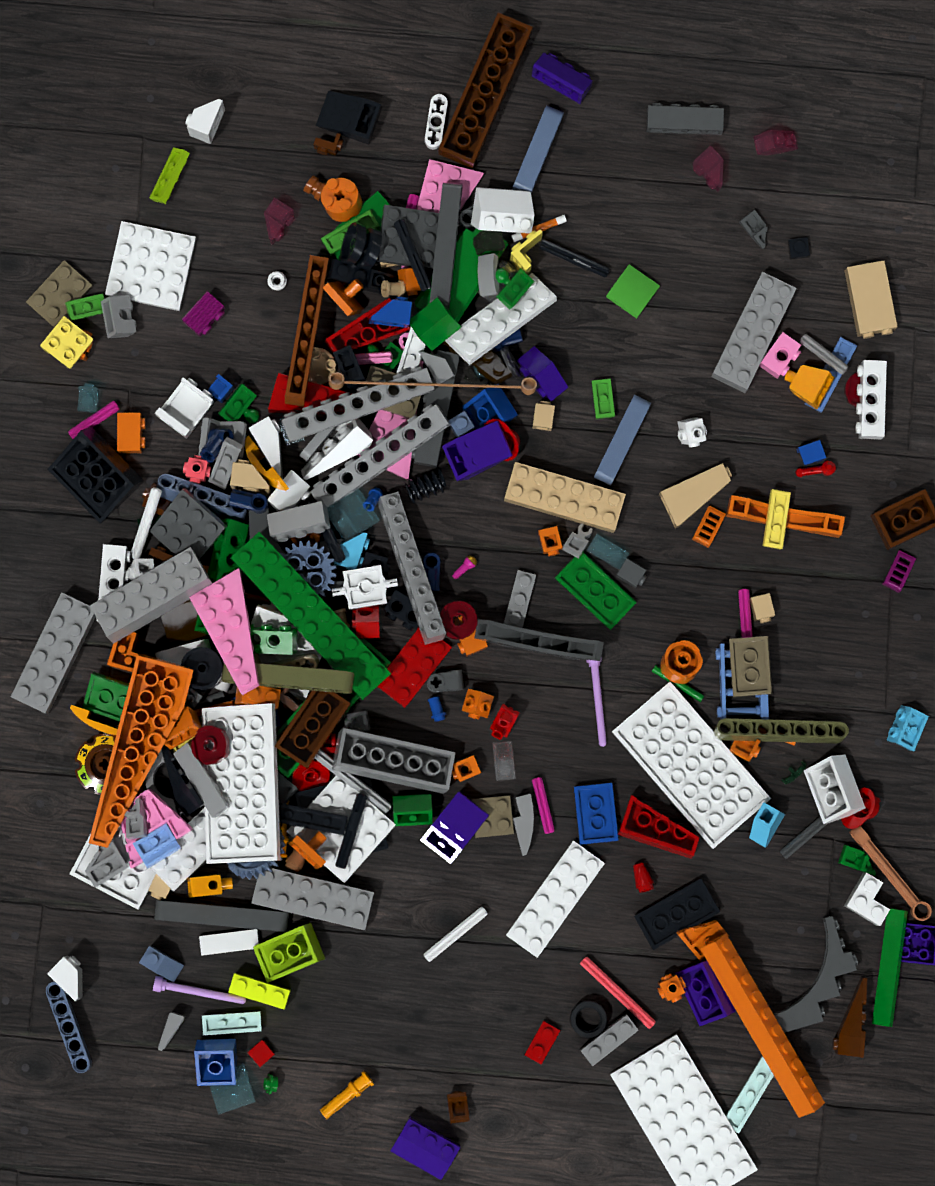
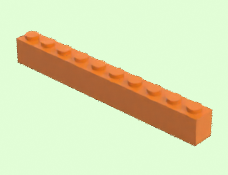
M724 934L709 941L700 948L797 1116L800 1118L817 1111L825 1104L822 1096L728 935Z

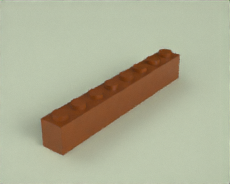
M314 255L309 257L285 393V404L302 407L305 404L324 295L323 287L325 286L329 258Z

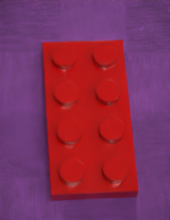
M418 628L389 665L387 670L391 675L378 688L406 708L452 647L443 640L425 645L421 631Z

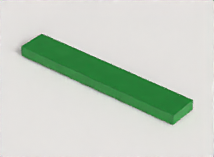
M890 909L886 916L872 1024L893 1026L908 911Z

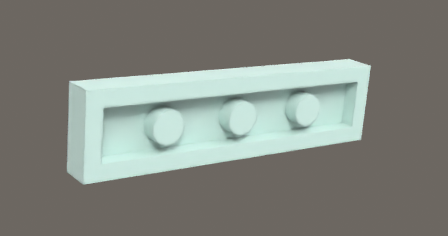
M762 1056L726 1114V1118L738 1134L774 1076Z

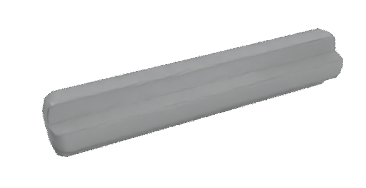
M805 334L802 336L800 343L840 374L843 375L847 371L848 366L809 335Z

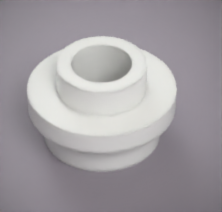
M275 271L269 275L268 285L271 289L278 291L286 286V276L282 272ZM276 278L281 280L279 284L274 283Z

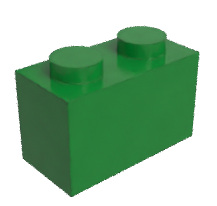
M431 794L393 796L395 826L433 824Z

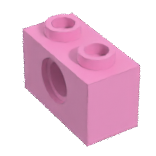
M782 332L759 366L777 379L780 374L784 376L790 368L788 366L790 360L795 361L801 353L798 350L801 344ZM777 353H784L786 360L780 361L777 358Z

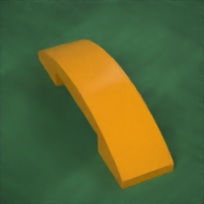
M248 435L245 439V449L250 463L269 485L287 491L289 489L275 469L271 467L266 471L259 461L265 456Z
M71 705L70 709L87 725L107 734H117L118 729L90 720L92 712Z

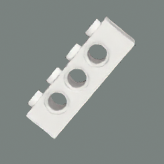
M863 360L861 365H858L857 376L860 377V384L857 385V395L860 396V403L856 405V414H859V422H856V433H859V439L881 440L885 436L887 361ZM867 377H873L876 384H868ZM868 395L873 396L875 404H869L866 397ZM867 414H871L874 417V423L867 422Z
M103 544L98 600L125 585V582L129 581L126 568L127 563H130L131 551H128L127 546ZM120 561L121 567L118 570H112V562ZM112 580L119 581L117 589H110L109 584Z

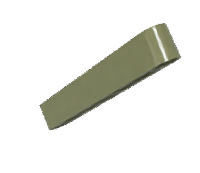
M224 663L221 681L235 684ZM256 663L260 686L352 693L353 672Z
M725 718L721 719L714 728L716 738L731 741H756L759 739L766 742L841 743L849 732L848 726L845 723L834 721ZM720 726L727 727L728 733L722 732ZM739 727H745L747 733L740 732ZM758 727H763L766 730V734L760 733ZM777 728H783L785 734H780ZM796 728H801L804 731V735L798 734ZM815 729L822 730L823 735H818ZM834 729L840 730L842 736L836 735Z

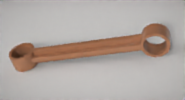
M861 826L852 829L849 832L850 835L864 849L911 907L912 917L919 921L927 920L932 913L930 905L917 898ZM918 904H923L927 907V915L923 918H918L915 914V908Z

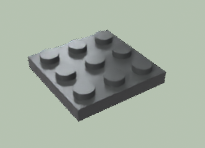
M384 205L381 222L382 244L377 262L411 267L394 226L397 220L404 219L424 269L433 270L439 213Z
M184 488L149 532L175 555L191 547L199 560H201L227 528V525Z

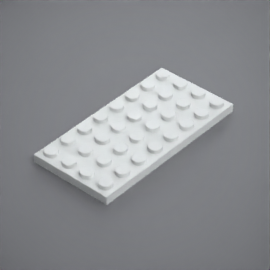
M671 682L666 684L612 731L712 849L759 810L763 802L767 803L771 799L725 744L716 738L713 730Z
M275 704L202 708V727L210 725L224 729L230 743L229 756L218 764H204L230 806L216 818H212L205 807L207 864L281 860L277 748L275 747L277 743ZM209 740L210 743L207 744V748H211L212 750L214 747V743L211 740Z
M677 1034L610 1074L676 1186H732L758 1170Z

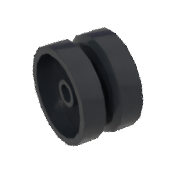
M352 223L348 227L342 241L340 250L341 261L348 265L356 264L358 268L370 270L380 253L382 244L381 231L372 227L366 229L362 224Z
M198 647L185 654L181 661V666L194 670L190 683L192 688L208 690L215 688L222 682L224 661L217 651ZM201 665H205L206 670L204 672H200V668H202Z

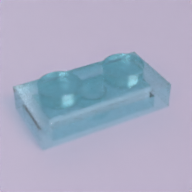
M598 534L595 535L587 549L589 553L620 570L629 555L627 551Z

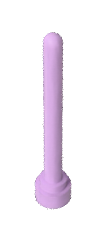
M601 658L600 661L586 660V662L589 663L592 673L599 745L604 747L607 742L599 675Z
M155 977L153 991L156 992L165 991L166 989L239 1004L246 1002L245 997L171 983L163 979L164 977Z

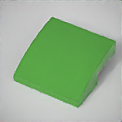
M629 264L606 295V298L637 319L660 285Z

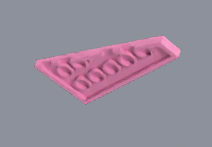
M421 360L419 367L421 366L423 369V361ZM384 410L378 411L369 429L373 438L369 448L372 449L377 446L376 442L379 439L390 437L392 435L391 432L399 426L403 428L407 425L408 418ZM413 429L407 432L409 440L414 439L415 431ZM395 440L392 442L391 448L393 451L398 450L400 443ZM382 451L376 453L375 458L378 462L384 459ZM412 452L389 467L387 471L409 481Z

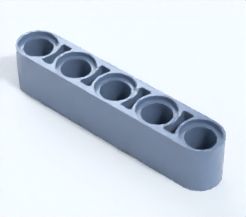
M546 105L512 190L530 191L532 193L564 112Z
M637 395L633 396L594 478L611 486L651 402Z
M162 474L158 478L157 488L162 490L160 497L173 501L180 491L186 488L218 518L232 519L241 523L246 518V509L229 506L231 495L170 474Z
M55 981L51 982L46 987V995L73 1069L77 1073H84L91 1068L92 1060L68 994L61 987L59 995L55 996L51 993V987L58 985ZM60 1003H64L67 1006L65 1014L58 1012L57 1008ZM68 1021L74 1025L72 1032H67L64 1029V1024ZM73 1040H77L80 1043L78 1051L71 1048ZM81 1058L87 1062L85 1069L78 1067L77 1062Z

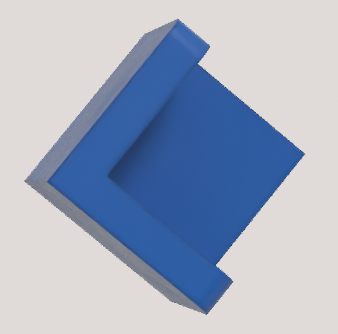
M218 374L215 382L207 391L219 402L223 403L232 393L234 387Z
M820 440L796 449L797 453H800L804 465L814 462L818 463L826 459Z

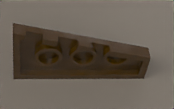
M445 341L441 343V345L445 344L447 347H449V351L453 354L457 353ZM492 349L471 364L477 368L480 374L495 385L512 376L511 370Z

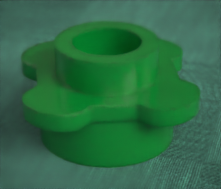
M268 1074L267 1078H264L263 1088L266 1090V1093L271 1094L277 1091L278 1078L276 1076Z

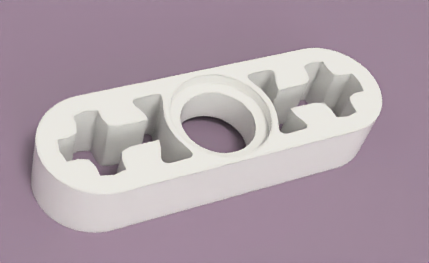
M442 94L434 95L430 102L425 144L432 150L440 147L443 138L448 101ZM438 99L444 104L440 106V113L436 112L437 105L434 104ZM438 117L442 123L440 126L435 127L431 124V119ZM433 131H436V140H439L435 144H431V141L428 140L432 138Z

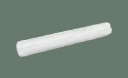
M153 487L150 491L131 550L130 557L133 559L141 558L162 490Z
M480 907L424 953L427 961H432L487 916V911Z

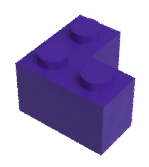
M535 346L517 360L521 366L519 371L522 375L536 380L538 387L536 391L542 398L546 397L552 401L568 388L553 362Z

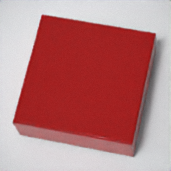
M263 1039L248 1052L259 1067L275 1055Z

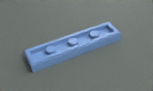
M840 337L832 354L847 365L857 345ZM827 363L823 370L829 371L834 380L818 409H815L822 413L842 374Z

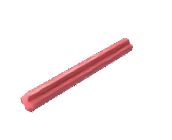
M588 957L583 958L580 962L582 967L647 1028L650 1029L654 1026L656 1021L594 962Z

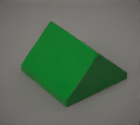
M438 297L410 319V325L414 332L431 351L462 327Z

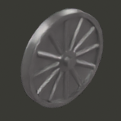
M506 346L504 348L501 347V353L507 367L511 370L512 375L517 378V376H520V371L514 356Z

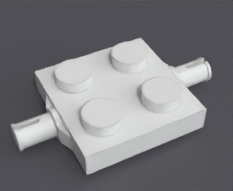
M381 565L343 571V587L332 588V592H335L333 597L345 595L349 610L387 604V588L398 586V583H394L397 582V578L385 580L382 575Z

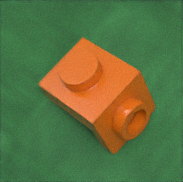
M761 740L733 741L730 751L750 762L752 757H757L761 749L758 746Z

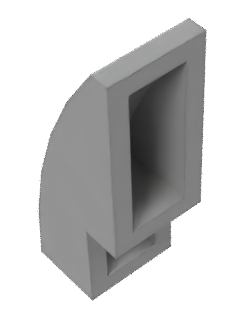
M531 794L515 798L520 817L513 818L522 856L527 855L533 833L534 813Z

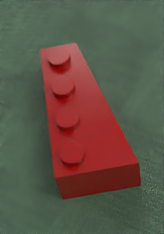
M389 297L325 339V342L332 353L351 345L352 350H356L408 332L410 328L409 326L403 328L369 324L371 316L392 301Z
M278 373L268 411L269 413H301L305 407L311 405L314 408L321 406L320 402L327 399L332 401L338 400L339 395L347 392L334 390L331 387L308 381L304 407L285 404L288 375ZM336 405L334 412L337 415H342L345 409L341 405ZM320 411V412H317L316 414H325V413L322 412V411Z
M630 796L618 835L692 859L699 837L679 824L674 823L663 814L661 815L653 810L652 807L642 803L636 797Z

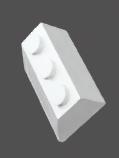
M476 187L471 219L472 226L478 230L532 232L534 209L530 191Z
M845 754L830 756L804 770L823 824L851 816L865 809Z

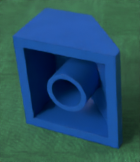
M396 297L395 300L390 301L371 316L369 324L407 328L410 324L412 302H409L408 298Z
M485 388L461 407L468 415L475 430L484 427V424L490 419H500L507 424L518 416L501 388Z
M236 1039L197 1040L194 1050L197 1086L236 1085Z

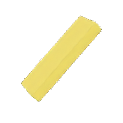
M774 489L770 491L763 539L764 547L783 549L791 492Z

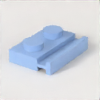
M167 824L149 833L147 837H143L133 843L147 869L181 849Z

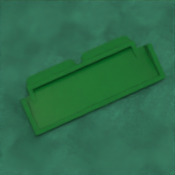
M465 229V231H461L457 236L449 311L457 321L460 320L479 290L478 257L495 253L499 260L508 246L507 241L490 231L475 229L472 232ZM431 276L430 279H429L431 285H432V276ZM431 289L421 291L415 300V305L419 311L430 304Z

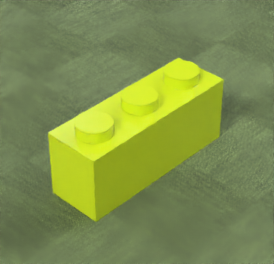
M234 973L228 993L285 1009L291 990Z

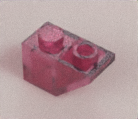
M768 130L754 136L757 155H774L798 149L794 131Z
M710 145L694 160L692 165L696 174L702 175L707 180L706 184L709 188L719 192L723 184V158Z
M275 197L264 212L269 240L273 245L276 241L279 242L284 235V228L290 226L295 219L293 216L294 210Z

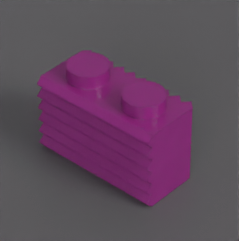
M207 291L182 318V321L201 337L202 334L207 335L212 329L211 325L215 320L219 321L224 316L225 307Z

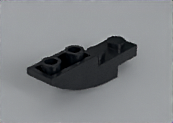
M336 259L331 262L328 276L329 279L342 282L343 285L347 286L355 279H358L364 286L361 290L382 294L381 284L384 280L398 282L397 276L374 269H361L356 265H348Z

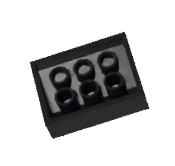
M91 426L81 430L47 469L100 524L144 481Z

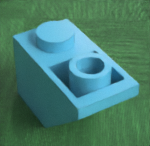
M362 533L341 544L340 547L346 558L341 563L334 562V565L348 570L361 568L364 557H361L363 550H367L370 539H367L368 534Z
M763 802L754 818L749 838L766 848L785 814Z

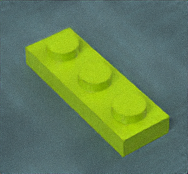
M173 147L149 197L150 199L166 204L175 183L179 179L183 166L187 162L189 152Z

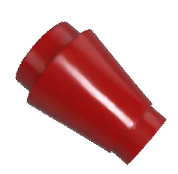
M644 863L634 865L635 885L639 893L654 889V881Z

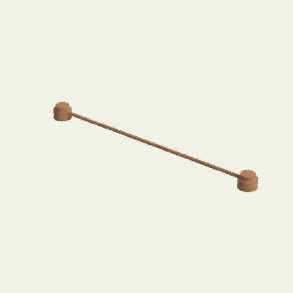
M334 372L329 376V386L334 390H339L344 384L520 388L524 394L531 395L536 391L537 387L536 380L530 377L523 379L521 386L344 381L343 374L339 372Z

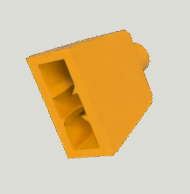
M801 365L797 373L788 370L785 380L791 383L789 389L794 395L813 408L818 409L834 377L827 370Z
M221 875L187 878L189 898L222 894V890L233 889L231 877L221 878ZM209 882L215 883L214 889L209 888Z

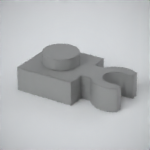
M583 523L579 525L577 534L571 533L562 549L578 559L589 543L587 539L591 536L593 530L590 528L588 532H583Z

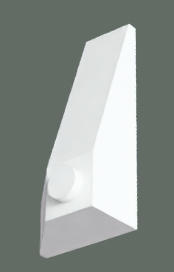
M359 418L337 426L335 430L338 432L332 439L328 438L324 442L325 445L321 453L316 452L301 470L304 480H308L360 454L371 446L373 441L371 432Z

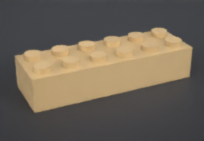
M515 462L504 501L614 533L626 494Z

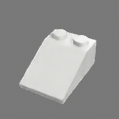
M268 416L249 427V430L270 467H273L283 480L279 436L281 430L275 419L271 421Z

